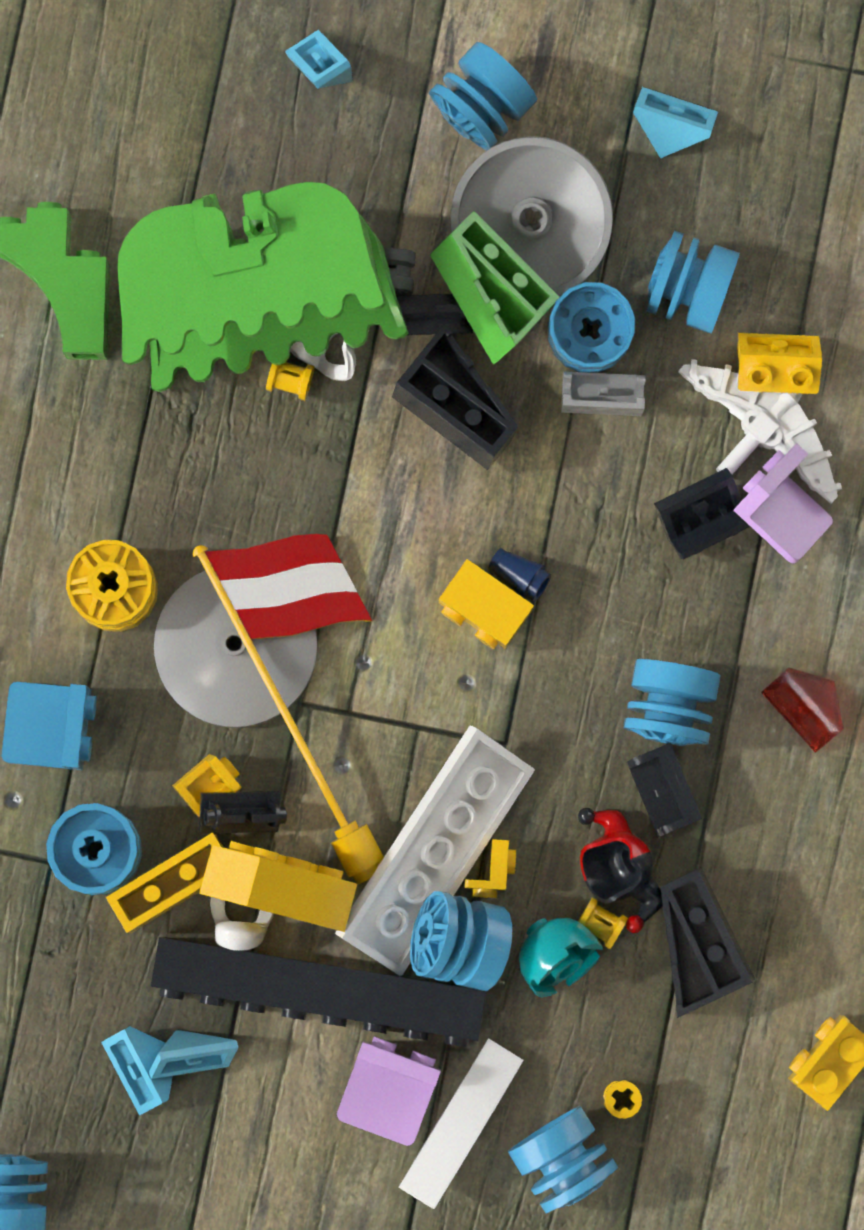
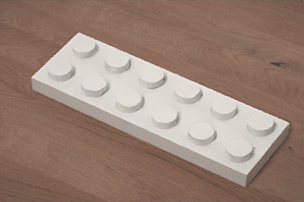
M470 725L351 907L345 932L336 930L335 934L399 976H402L411 962L410 942L418 912L426 898L434 891L450 893L454 896L535 769L479 729Z

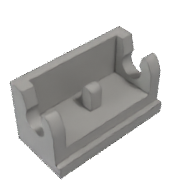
M563 371L561 413L642 416L645 406V375Z

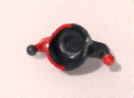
M582 808L578 813V820L581 824L588 825L593 822L602 825L605 829L603 837L590 842L581 850L580 866L584 880L591 893L602 903H612L631 896L640 901L638 914L629 917L626 921V928L629 932L639 933L644 923L663 906L661 889L651 877L654 865L652 854L644 841L632 834L626 819L618 810L593 811L591 808Z

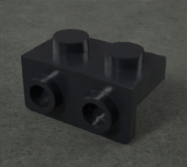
M727 468L654 503L665 535L680 559H686L698 554L704 549L751 527L734 511L740 504L741 498L734 478Z

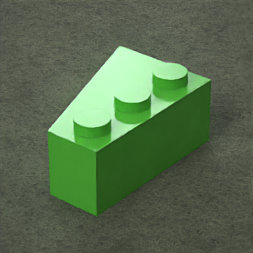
M475 211L465 218L430 254L493 365L515 347L560 298Z

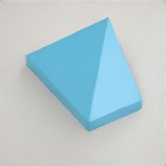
M319 30L285 51L289 59L317 89L353 82L349 61Z
M644 87L641 89L633 111L660 158L710 138L718 114L717 111Z
M131 1026L101 1042L139 1116L169 1100L173 1076L151 1079L149 1074L158 1052L166 1044L165 1042Z
M176 1030L158 1052L149 1071L151 1079L229 1067L239 1048L237 1041Z

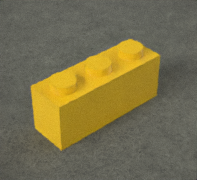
M209 834L106 897L126 933H133L200 892L212 845L223 847L216 834Z

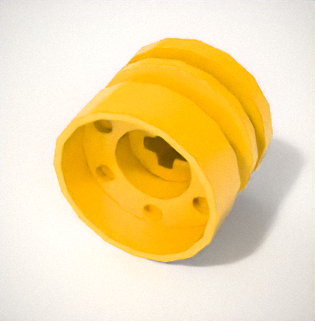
M101 540L87 545L74 557L67 571L66 590L72 606L89 624L104 631L123 632L137 627L150 615L157 601L158 583L153 568L136 548L122 541ZM118 575L116 582L120 586L116 592L108 589L103 593L105 586L101 582L105 576L112 579Z

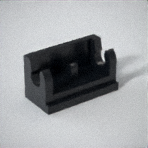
M671 743L626 762L657 837L702 819Z

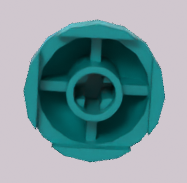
M545 918L540 919L532 924L526 932L528 937L524 940L519 953L520 970L526 983L536 996L541 998L551 996L557 993L553 986L566 979V984L569 987L583 977L600 958L596 949L603 950V946L586 926L571 918H555L547 921Z

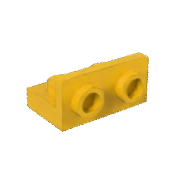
M738 333V389L740 391L817 394L819 392L822 368L819 336Z
M839 1015L835 1020L832 1017H828L815 1033V1036L819 1039L810 1052L802 1049L788 1067L793 1071L788 1079L826 1111L832 1107L864 1067V1033L851 1024L850 1020L844 1015Z

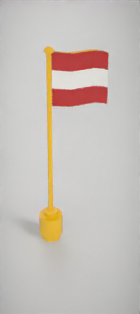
M294 535L244 549L207 551L208 548L206 546H196L193 550V557H199L341 827L334 831L337 839L331 842L335 853L348 877L353 876L357 885L369 880L383 860L384 855L367 824L359 827L356 820L350 823L346 821L252 642V639L293 636L341 622H372L365 605L328 535Z

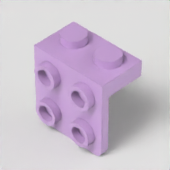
M797 443L786 455L780 450L773 455L762 467L768 474L765 475L759 470L743 487L749 494L734 509L749 526L790 563H797L833 523L832 517L788 477L808 455Z
M374 1036L371 1043L362 1042L338 1108L337 1117L344 1123L408 1146L413 1144L416 1139L441 1069L434 1067L436 1061L434 1058L412 1051L410 1058L395 1052L396 1044Z

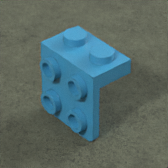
M13 682L8 692L2 759L12 764L83 770L84 761H90L92 750V737L87 736L88 720L94 721L96 713V696H91L92 689L87 685L70 684V687Z

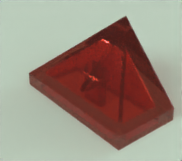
M788 668L761 692L815 753L844 729L835 681Z

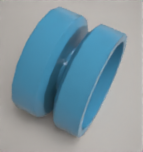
M98 803L78 805L64 812L52 826L46 843L48 863L55 877L69 889L88 895L110 894L125 886L136 874L142 857L141 837L133 822L120 811ZM94 842L101 843L103 846V850L98 851V858H93L89 854V846Z

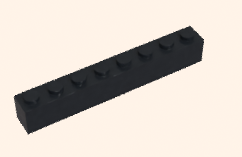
M159 937L150 986L160 988L159 996L183 1000L184 993L186 992L201 995L200 1003L224 1007L225 999L241 1001L240 1009L245 1011L265 1013L266 1006L282 1008V1017L306 1020V1014L313 1013L323 1015L322 1023L346 1027L347 1019L364 1022L362 1030L387 1034L388 1026L403 1028V1037L428 1041L429 1033L445 1035V1044L469 1047L470 1040L478 1041L486 996V991L242 950H231Z

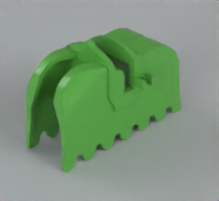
M304 182L288 185L265 194L262 190H252L244 193L245 216L242 219L244 232L248 236L249 243L244 239H234L226 215L219 205L217 195L214 193L192 201V204L169 206L151 212L130 230L118 253L117 268L122 316V360L128 365L141 362L146 356L147 345L150 344L151 386L157 392H162L172 387L175 381V374L180 368H186L190 377L196 382H205L212 376L214 363L219 359H224L228 368L235 374H242L250 368L252 355L256 351H263L267 360L273 365H281L290 357L291 346L296 342L303 343L306 352L311 356L319 357L328 350L329 339L335 333H340L345 343L351 348H359L365 344L369 328L373 325H380L384 334L390 339L404 338L408 334L407 326L395 294L383 244L348 197L325 183Z

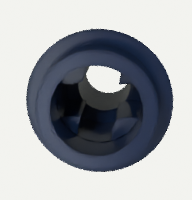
M502 548L495 553L488 567L514 592L524 599L528 598L533 602L540 598L551 579V574L545 571V565L509 551L507 552Z

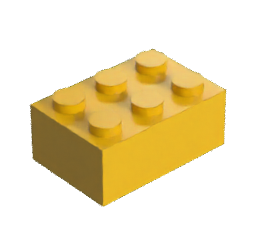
M231 841L229 849L212 845L199 894L345 932L357 884L342 880L343 871Z

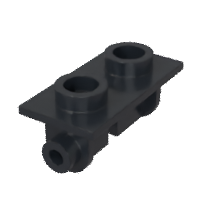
M453 294L396 295L408 330L406 336L436 335L445 322L453 334L473 333L470 323Z
M280 791L201 793L200 834L278 832L279 824H285L287 821L286 808L280 807Z

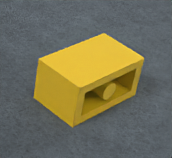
M466 559L439 598V604L444 606L441 613L459 626L464 621L478 630L474 636L492 649H495L497 645L506 649L534 608V605L468 559Z

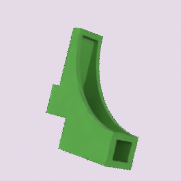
M39 202L37 208L27 207L26 223H21V219L15 217H0V258L23 271L38 285L50 301L60 327L65 357L74 360H107L110 264L107 257H100V252L92 250H80L76 252V256H70L72 217L68 209L62 208L60 203Z

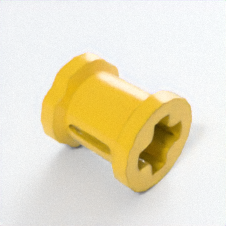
M288 362L281 365L271 364L266 390L272 392L274 389L294 393L299 396L300 400L305 401L310 390L315 366L308 364L306 367H302Z
M592 897L578 922L586 926L596 937L603 940L605 947L611 949L625 926L628 917L624 915L616 916L599 906L598 900Z
M627 1080L611 1082L603 1093L605 1108L617 1118L626 1119L634 1116L642 1104L640 1090ZM627 1088L630 1089L631 1093L628 1098L632 1101L629 1108L620 1106L618 1110L615 1109L613 1106L616 1100L612 1097L615 1090L624 1092Z

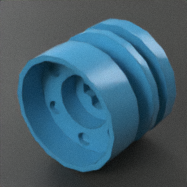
M476 42L458 62L461 71L467 79L464 80L454 73L447 72L443 77L446 87L436 84L430 90L429 95L445 120L459 134L471 140L482 149L488 150L497 144L494 133L504 137L508 132V127L500 113L519 121L537 102V97L527 81L509 62L489 46Z
M674 230L672 238L661 250L648 286V307L646 312L656 315L661 298L671 300L666 315L667 319L672 320L682 304L689 307L686 325L712 334L740 253L715 244L706 259L702 260L697 258L699 239L693 237L688 254L679 252L684 233Z
M584 282L569 288L556 301L548 321V342L554 356L565 367L581 373H599L613 367L625 355L635 334V316L629 301L617 289L603 283ZM587 321L589 325H594L595 323L599 325L600 328L596 333L597 339L593 340L591 336L583 338L580 335L584 327L582 322Z
M637 659L631 686L639 691L648 693L647 701L628 702L627 709L645 715L644 719L625 718L623 729L635 732L643 736L644 739L665 744L671 743V745L678 746L708 744L710 733L692 727L693 723L712 724L713 717L696 710L697 703L716 701L721 675L706 669L678 663Z
M434 891L426 898L414 923L410 942V960L413 971L417 976L435 978V980L449 982L452 979L456 985L488 991L503 974L509 958L512 943L510 913L503 906L482 901L470 903L466 897L452 896L450 893Z
M581 1106L549 1122L508 1150L510 1157L522 1176L539 1169L544 1176L531 1188L534 1195L542 1193L549 1188L553 1189L554 1192L540 1202L545 1213L557 1208L570 1206L601 1187L608 1176L619 1168L613 1158H609L597 1165L594 1164L593 1161L601 1156L607 1148L604 1143L585 1149L582 1142L595 1131V1128Z
M0 1154V1230H46L47 1206L28 1202V1194L47 1190V1183L29 1181V1175L48 1173V1162L34 1160L25 1155Z

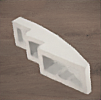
M488 1038L399 1185L400 1189L435 1209L524 1061L523 1059Z

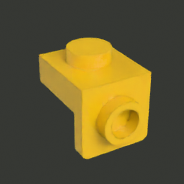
M211 754L207 755L172 785L198 817H200L201 793H236L242 788L235 780L240 774L225 756L219 760Z
M492 839L489 881L465 879V888L473 889L472 897L497 898V890L506 891L507 874H515L516 850L508 849L509 840Z

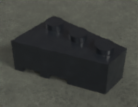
M445 322L397 381L392 398L486 470H489L512 441L518 426L490 385L487 386L474 368V362L468 354L465 355L452 336L453 332Z
M702 867L661 886L677 1018L753 983L755 977Z

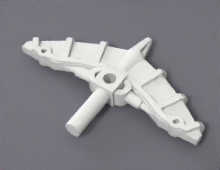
M691 359L690 365L682 366L678 373L689 381L696 391L701 392L710 400L722 403L730 409L729 412L741 420L744 434H746L716 468L717 472L727 468L733 475L757 446L769 450H780L786 455L797 443L808 453L796 467L800 478L809 485L811 490L819 493L829 503H833L838 497L837 491L842 490L841 483H834L828 458L832 457L830 450L824 451L813 428L817 425L816 420L812 419L809 421L798 404L803 393L740 391L738 389V373L731 372V365L726 364L725 369L697 366V360Z

